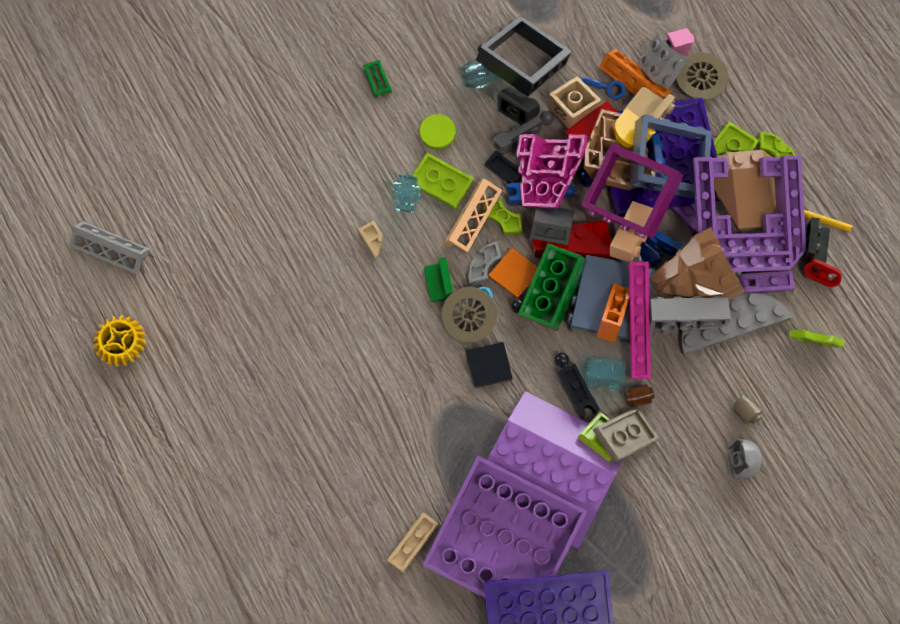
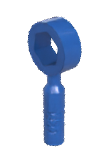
M585 76L582 78V81L589 86L606 89L608 95L613 100H619L625 95V86L620 81H613L606 85L601 81ZM615 85L622 87V93L617 96L611 94V88Z

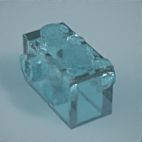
M399 175L398 181H394L393 192L396 210L414 213L416 203L420 204L421 185H418V178L413 175Z

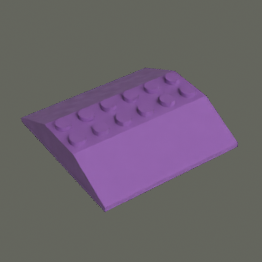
M525 391L487 460L586 510L587 513L571 544L572 547L579 549L623 460L614 463L613 460L608 462L578 439L579 434L589 423Z
M477 455L423 566L484 598V582L556 575L587 511Z

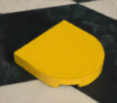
M628 108L615 121L613 129L616 140L624 147L630 148L633 147L635 121L639 117ZM647 128L646 143L656 132L654 129Z

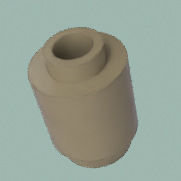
M743 395L733 404L735 411L747 424H755L762 418L760 415L762 410L750 397L747 398Z

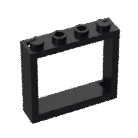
M519 16L517 19L511 20L505 28L502 27L495 36L492 35L485 44L482 43L477 50L479 52L476 61L529 97L567 64L572 51L522 16ZM515 33H518L553 58L531 77L493 51Z

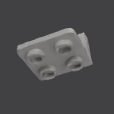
M656 35L639 59L638 66L654 83L669 89L689 58L685 54L674 50L661 36Z

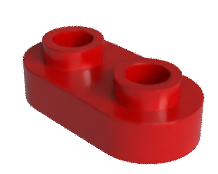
M817 259L809 260L805 264L804 273L809 279L827 287H836L841 283L842 273L838 268ZM816 266L818 269L813 270L811 267ZM829 274H834L836 277L830 278Z

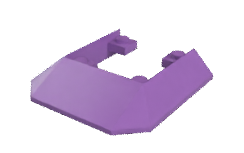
M801 156L759 158L760 177H774L776 214H764L763 233L731 234V216L716 215L714 178L728 177L727 158H693L697 234L710 227L712 228L733 272L790 270L805 253L806 234Z

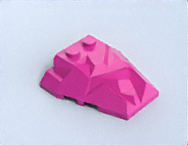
M520 134L517 158L520 159L521 166L518 169L519 174L522 175L520 188L523 207L558 209L585 154L587 135H569L568 140L542 139L536 134Z

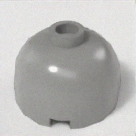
M732 440L727 448L731 449L730 455H726L729 474L735 476L734 479H748L755 476L764 461L759 447L749 440Z

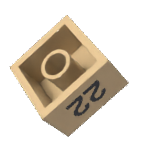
M578 76L551 92L548 100V108L568 129L601 104V99Z

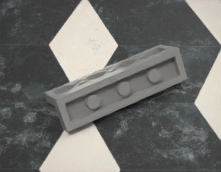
M84 221L73 227L70 247L132 273H139L141 261L148 256L149 248ZM77 237H83L86 245L83 246L76 243ZM92 244H99L103 251L97 252ZM109 251H116L120 258H112ZM127 257L136 259L134 267L128 264Z

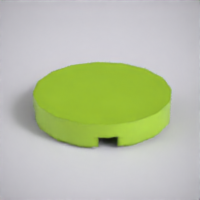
M433 114L421 123L420 138L428 148L441 150L454 142L456 127L449 117L442 114Z

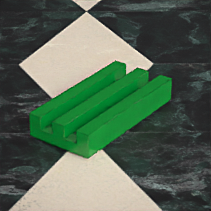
M380 60L363 65L375 98H378L379 95L384 96L385 93H392ZM374 66H378L382 79L386 86L385 89H383L381 85L380 79ZM370 67L376 80V83L378 85V91L375 88L370 72L368 70V68Z

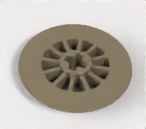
M698 52L688 55V62L676 77L682 91L693 98L703 97V100L720 95L725 90L729 80L725 64L718 57L709 53ZM699 75H701L702 77L705 76V79L703 80L702 78H698V77H699Z
M464 287L454 291L446 299L442 308V321L446 331L453 338L461 342L472 343L484 339L491 333L496 324L497 309L493 299L485 291L476 287ZM469 298L474 299L471 307L469 304ZM465 299H466V305H467L466 308H465V306L461 303V301H463V300H465ZM476 301H480L481 304L474 309ZM460 304L463 311L456 309V306ZM484 306L485 311L477 312V310ZM467 310L475 313L472 316V320L465 318ZM454 311L460 312L462 315L454 317ZM486 313L485 319L478 317L479 314ZM462 318V320L456 324L455 319ZM476 319L484 321L483 325L480 326ZM465 321V325L462 330L461 328H459V325H461ZM473 322L478 326V329L475 331L473 327ZM468 323H470L471 327L470 332L466 331Z

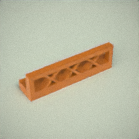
M617 49L608 52L599 66L601 70L614 80L622 82L625 88L634 95L642 87L649 89L662 99H665L669 93H672L668 88L654 83L636 63Z

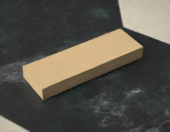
M423 512L387 559V562L404 573L437 529L439 523Z

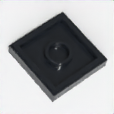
M504 342L466 350L475 388L513 380Z

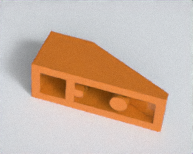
M613 283L596 337L615 343L629 300V288Z

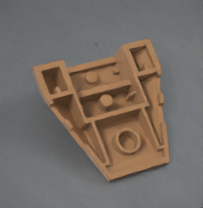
M601 109L586 145L584 169L593 181L612 143L633 152V147H624L615 138L613 125L621 115L620 113ZM647 147L645 151V157L649 158L647 155V153L649 152ZM618 157L605 185L625 190L640 188L630 185L632 162ZM644 168V174L655 176L654 171Z
M763 150L728 152L716 157L727 158L728 177L714 178L716 197L726 207L725 211L731 216V221L737 230L763 228V215L774 214L775 211L774 177H760L759 158L771 157Z

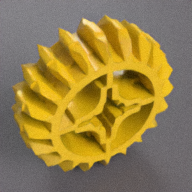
M120 315L118 320L115 316H112L111 322L105 319L106 325L99 324L101 331H95L98 337L93 338V341L96 343L93 347L97 350L96 354L98 357H101L103 362L107 361L110 366L115 363V366L119 367L121 362L124 366H127L128 360L134 363L133 357L140 358L138 352L144 351L141 345L146 344V340L143 339L146 337V334L142 332L143 327L138 325L136 320L132 321L129 316L125 319L123 315ZM121 328L129 329L128 331H126V330H125V331H122V332H118V331H117V329H121ZM111 334V338L106 342L108 336ZM116 336H118L121 339L123 347L120 343H118V339ZM132 338H134L133 344L130 348H128L129 343L133 340ZM117 350L123 351V353L120 354L110 353L111 351L115 352Z

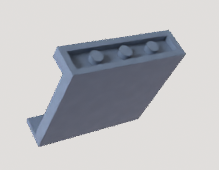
M586 255L587 263L582 272V277L576 286V289H579L578 295H574L571 306L575 307L574 314H569L567 324L571 325L570 331L572 332L573 328L598 333L613 283L629 288V270L623 262ZM649 268V292L651 287L650 277L654 272L652 268ZM629 300L617 338L630 340Z

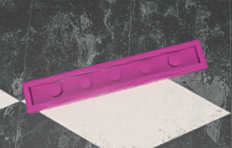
M629 262L631 379H651L649 262Z

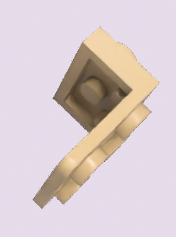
M642 87L623 112L628 108L639 118L643 115H652L654 118L664 119L667 114L670 115L674 110L675 97L669 93L665 99H662L649 89Z

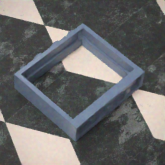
M643 115L635 121L634 153L645 157L647 128L698 139V157H710L712 131L705 130L703 127H691L686 123H674L669 119H657L652 115ZM632 163L631 186L662 191L667 179L644 174V167ZM680 182L674 195L695 199V186Z

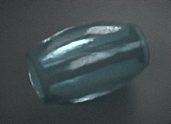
M476 59L460 68L462 83L467 88H482L502 80L477 62Z

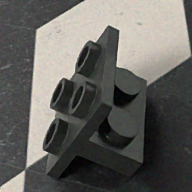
M812 217L809 223L805 224L806 251L799 260L809 261L817 259L826 263L830 228L820 226V218Z

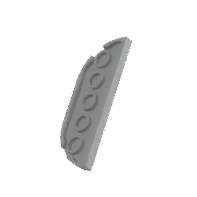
M761 293L742 294L729 301L731 319L727 327L701 330L699 326L691 331H682L681 350L683 355L790 320L791 315L779 301Z

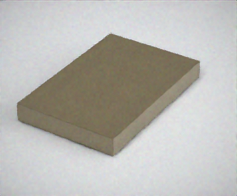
M638 407L597 426L593 430L614 463L633 455L659 440Z

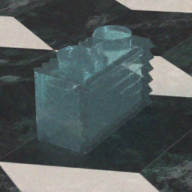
M587 357L584 375L585 383L590 388H600V386H607L609 390L623 388L626 361Z

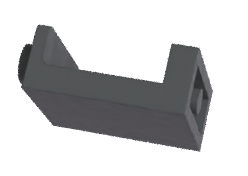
M536 208L530 238L568 245L574 210Z

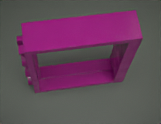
M612 143L581 206L587 209L586 213L597 217V215L603 216L602 220L609 224L616 222L619 224V228L627 232L629 229L634 230V235L644 239L647 236L653 239L684 175L675 169ZM618 157L668 177L644 227L595 206Z

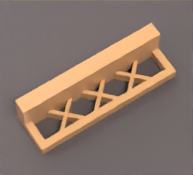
M484 178L478 182L444 244L449 248L454 245L467 253L502 190ZM487 187L496 192L493 198L486 199L485 190ZM484 203L486 211L478 215L476 206L477 204ZM475 218L477 227L476 229L469 230L467 222L469 219ZM467 234L468 243L466 246L457 241L460 235Z

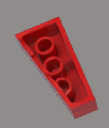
M603 220L572 225L568 245L531 239L534 257L542 258L549 243L583 256L585 259L586 255L613 260V257L610 256V245L612 242L608 224Z

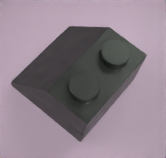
M509 86L498 93L497 111L519 125H523L537 117L540 111V104L535 99L528 98L517 89Z

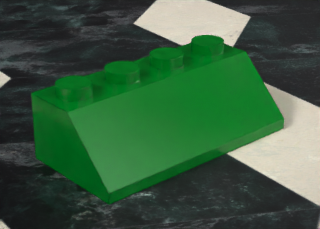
M548 243L518 314L540 325L558 331L587 260L583 256Z

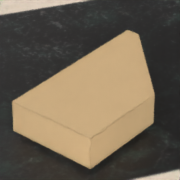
M373 220L359 228L358 232L373 257L377 259L383 241V234Z

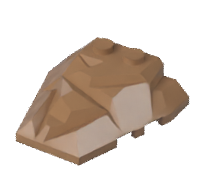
M711 227L689 239V243L682 250L679 249L669 262L666 261L650 277L659 297L664 299L721 296L722 298L728 297V301L745 293Z

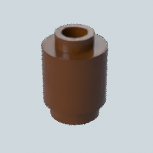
M647 384L629 388V391L624 392L628 407L650 404L652 399L655 398L652 387H648Z

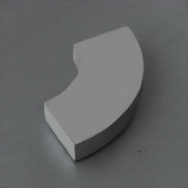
M498 241L489 243L481 248L471 261L468 271L469 285L487 282V274L490 267L502 260Z

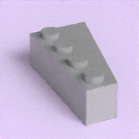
M695 296L692 298L674 297L672 299L656 297L650 299L649 302L650 336H654V332L663 331V334H670L675 329L687 332L699 326L701 330L727 327L731 319L728 297L713 296L711 298Z

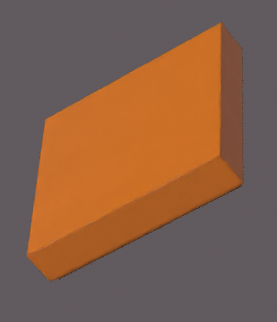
M511 248L488 277L516 299H519L532 282L538 266Z

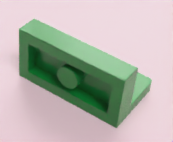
M442 257L439 258V264L424 267L431 302L446 300L453 293L447 259Z

